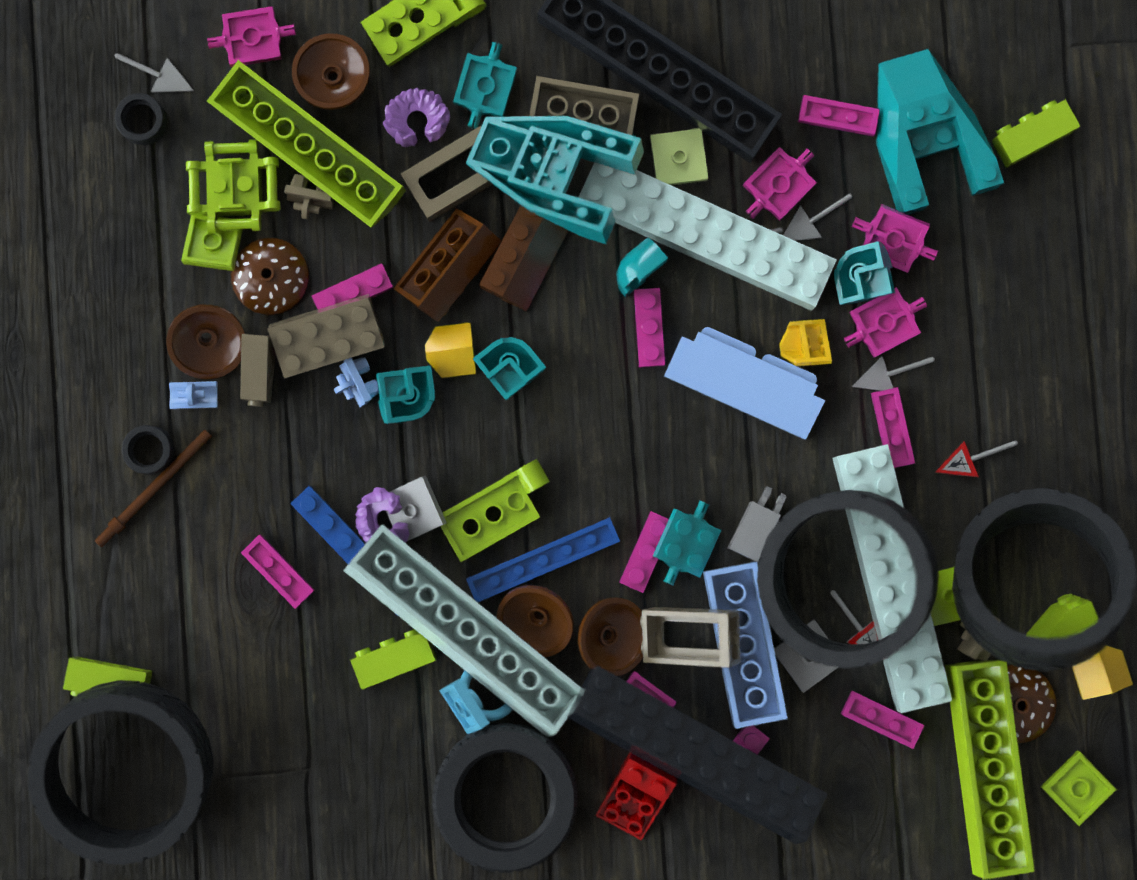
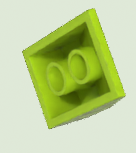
M1066 594L1059 597L1057 603L1050 605L1026 635L1045 639L1067 637L1084 631L1099 619L1091 601L1076 595Z

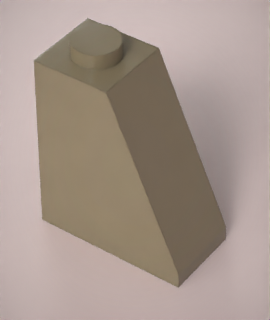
M242 334L240 399L248 401V406L263 407V402L271 403L276 352L269 336Z

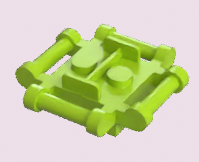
M250 139L249 142L214 144V141L205 142L206 161L186 162V171L189 172V205H187V214L207 215L208 233H217V230L251 228L252 231H261V214L263 212L280 210V201L277 200L276 169L279 167V158L266 157L259 159V143L256 139ZM250 153V159L228 158L216 161L215 154ZM261 169H266L267 201L262 202ZM199 172H206L207 205H200ZM252 215L251 218L217 220L218 216Z

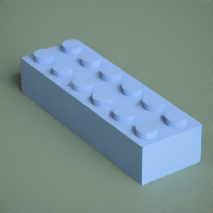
M757 562L703 571L710 609L739 610L741 664L732 667H721L732 725L735 729L788 719L769 622L759 598ZM713 623L717 648L719 649L718 623Z

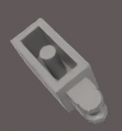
M768 486L763 491L758 503L753 501L749 503L728 546V549L755 562L759 561L767 536L778 523L781 516L779 512L786 500V495L781 493L776 499L772 511L765 508L764 506L772 493V488Z

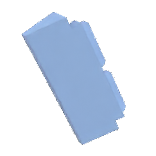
M705 327L701 332H698L694 341L683 336L681 337L664 377L806 440L825 400L814 396L818 385L816 384L817 378L813 373L770 354L765 355L761 360L755 357L756 350L754 347L710 327Z

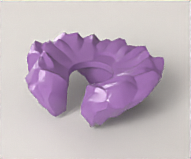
M418 87L402 91L395 99H391L389 105L385 107L383 126L395 138L396 143L401 144L402 147L415 146L417 142L414 131L407 124V118L410 113L420 111L426 115L425 136L429 142L437 141L446 132V126L450 120L449 110L442 103L440 95H435L433 91L428 92L426 89L420 90Z
M376 487L373 492L362 498V502L357 506L358 510L355 514L356 529H358L359 535L363 537L365 543L368 542L380 527L377 517L381 511L386 510L389 514L400 512L402 506L399 495H395L393 492L389 493L384 488ZM403 522L395 523L390 531L406 543L409 537L408 524Z

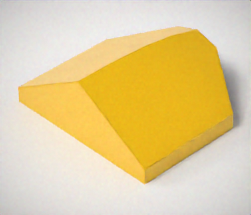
M825 319L789 322L787 330L779 343L782 358L795 366L832 364Z
M471 323L435 327L425 344V351L428 363L440 377L447 378L476 374L475 361L473 360L474 348Z
M1104 646V649L1090 660L1072 667L1083 700L1113 694L1133 685L1123 651L1116 648Z

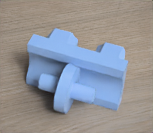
M365 357L352 360V358L345 359L344 363L339 366L343 374L336 377L340 385L334 391L336 394L344 393L347 400L355 397L359 407L365 406L379 393L377 381L374 379L367 383L363 382L360 375L370 370Z
M218 382L169 383L170 409L218 408Z

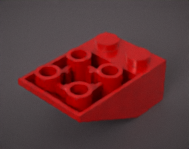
M629 752L595 816L642 840L677 784L678 779Z

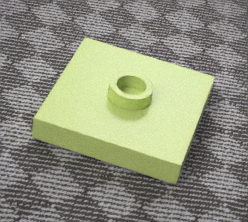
M701 129L650 135L656 179L669 185L708 181Z

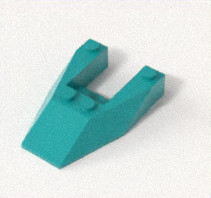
M929 49L879 63L877 109H880L877 122L876 145L897 211L909 215L922 211L929 205L915 159L956 147L958 148L972 196L997 189L1004 183L996 156L976 115Z
M569 116L485 117L466 164L527 210L581 237L606 244L615 224L612 208L567 195L566 192L580 158L635 175L644 150L641 138Z

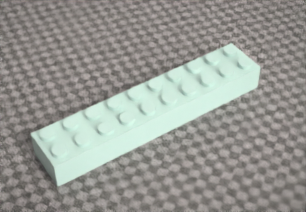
M594 162L579 195L580 199L612 208L615 223L811 311L816 307L836 262V259L638 170H636L634 175Z
M888 444L833 457L841 491L858 490L876 493L895 501L904 508ZM845 509L878 640H881L897 631L911 610L916 587L913 560L906 544L895 530L881 519L865 512ZM930 614L928 620L908 644L891 657L883 660L894 707L900 713L952 701Z
M384 525L378 528L344 569L349 576L547 738L556 734L566 721L567 715L581 687Z

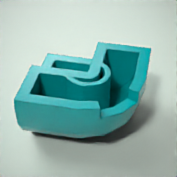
M650 238L642 241L620 261L617 270V285L625 298L641 286L648 276L668 260L664 252Z
M878 241L854 247L846 251L839 260L837 268L834 269V279L840 305L873 300V298L895 293L890 271L893 267L888 251L883 243Z
M513 337L501 338L493 342L473 358L505 400H508L525 385L532 382L546 369V366L530 346L523 340Z
M431 365L376 374L380 397L378 401L379 409L385 424L413 421L422 418L430 410L435 398Z

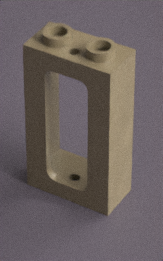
M481 126L401 173L403 180L429 222L492 185L490 181L476 173L434 199H428L419 185L421 177L472 148Z
M652 607L642 610L640 626L643 632V641L641 643L643 663L732 667L741 664L739 610ZM666 621L718 623L719 649L666 646L664 643V623Z

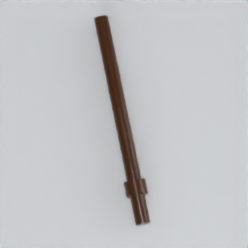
M205 429L118 517L115 516L107 524L108 527L94 541L100 547H103L116 533L119 535L126 528L125 524L189 461L212 435Z

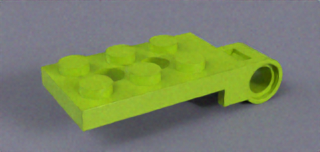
M393 0L361 21V24L387 66L390 67L452 25L456 27L468 18L477 15L486 7V3L484 0ZM416 10L424 12V18L419 23H413L411 20V15ZM395 24H401L403 28L402 34L398 37L390 35V29Z
M537 459L443 512L447 523L440 527L460 562L540 518L528 494L550 481ZM492 506L498 507L501 511L500 519L495 522L488 520L486 517L487 509ZM469 519H474L478 523V530L472 535L467 534L463 528L464 523Z

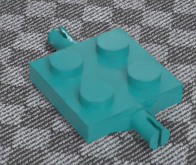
M492 42L489 56L480 57L467 53L453 104L465 107L472 112L468 126L474 127V129L478 128L482 115L503 117L517 67L504 64L499 60L501 48L503 47L500 43L497 45L496 42Z
M699 500L694 515L685 514L677 509H673L653 554V557L664 561L670 567L663 580L664 582L674 586L679 571L701 577L721 532L720 529L709 525L703 519L709 504Z

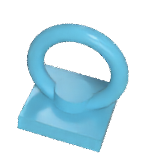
M464 671L460 679L446 685L439 691L466 733L470 734L488 725L489 721L504 718L513 709L506 703L496 710L482 709L483 705L480 698L472 689H469L473 676Z

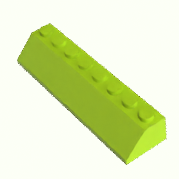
M239 60L207 100L209 104L371 228L394 208L406 192V189Z
M986 660L945 665L952 697L950 707L972 874L985 880L1035 872L1007 663L1001 660Z

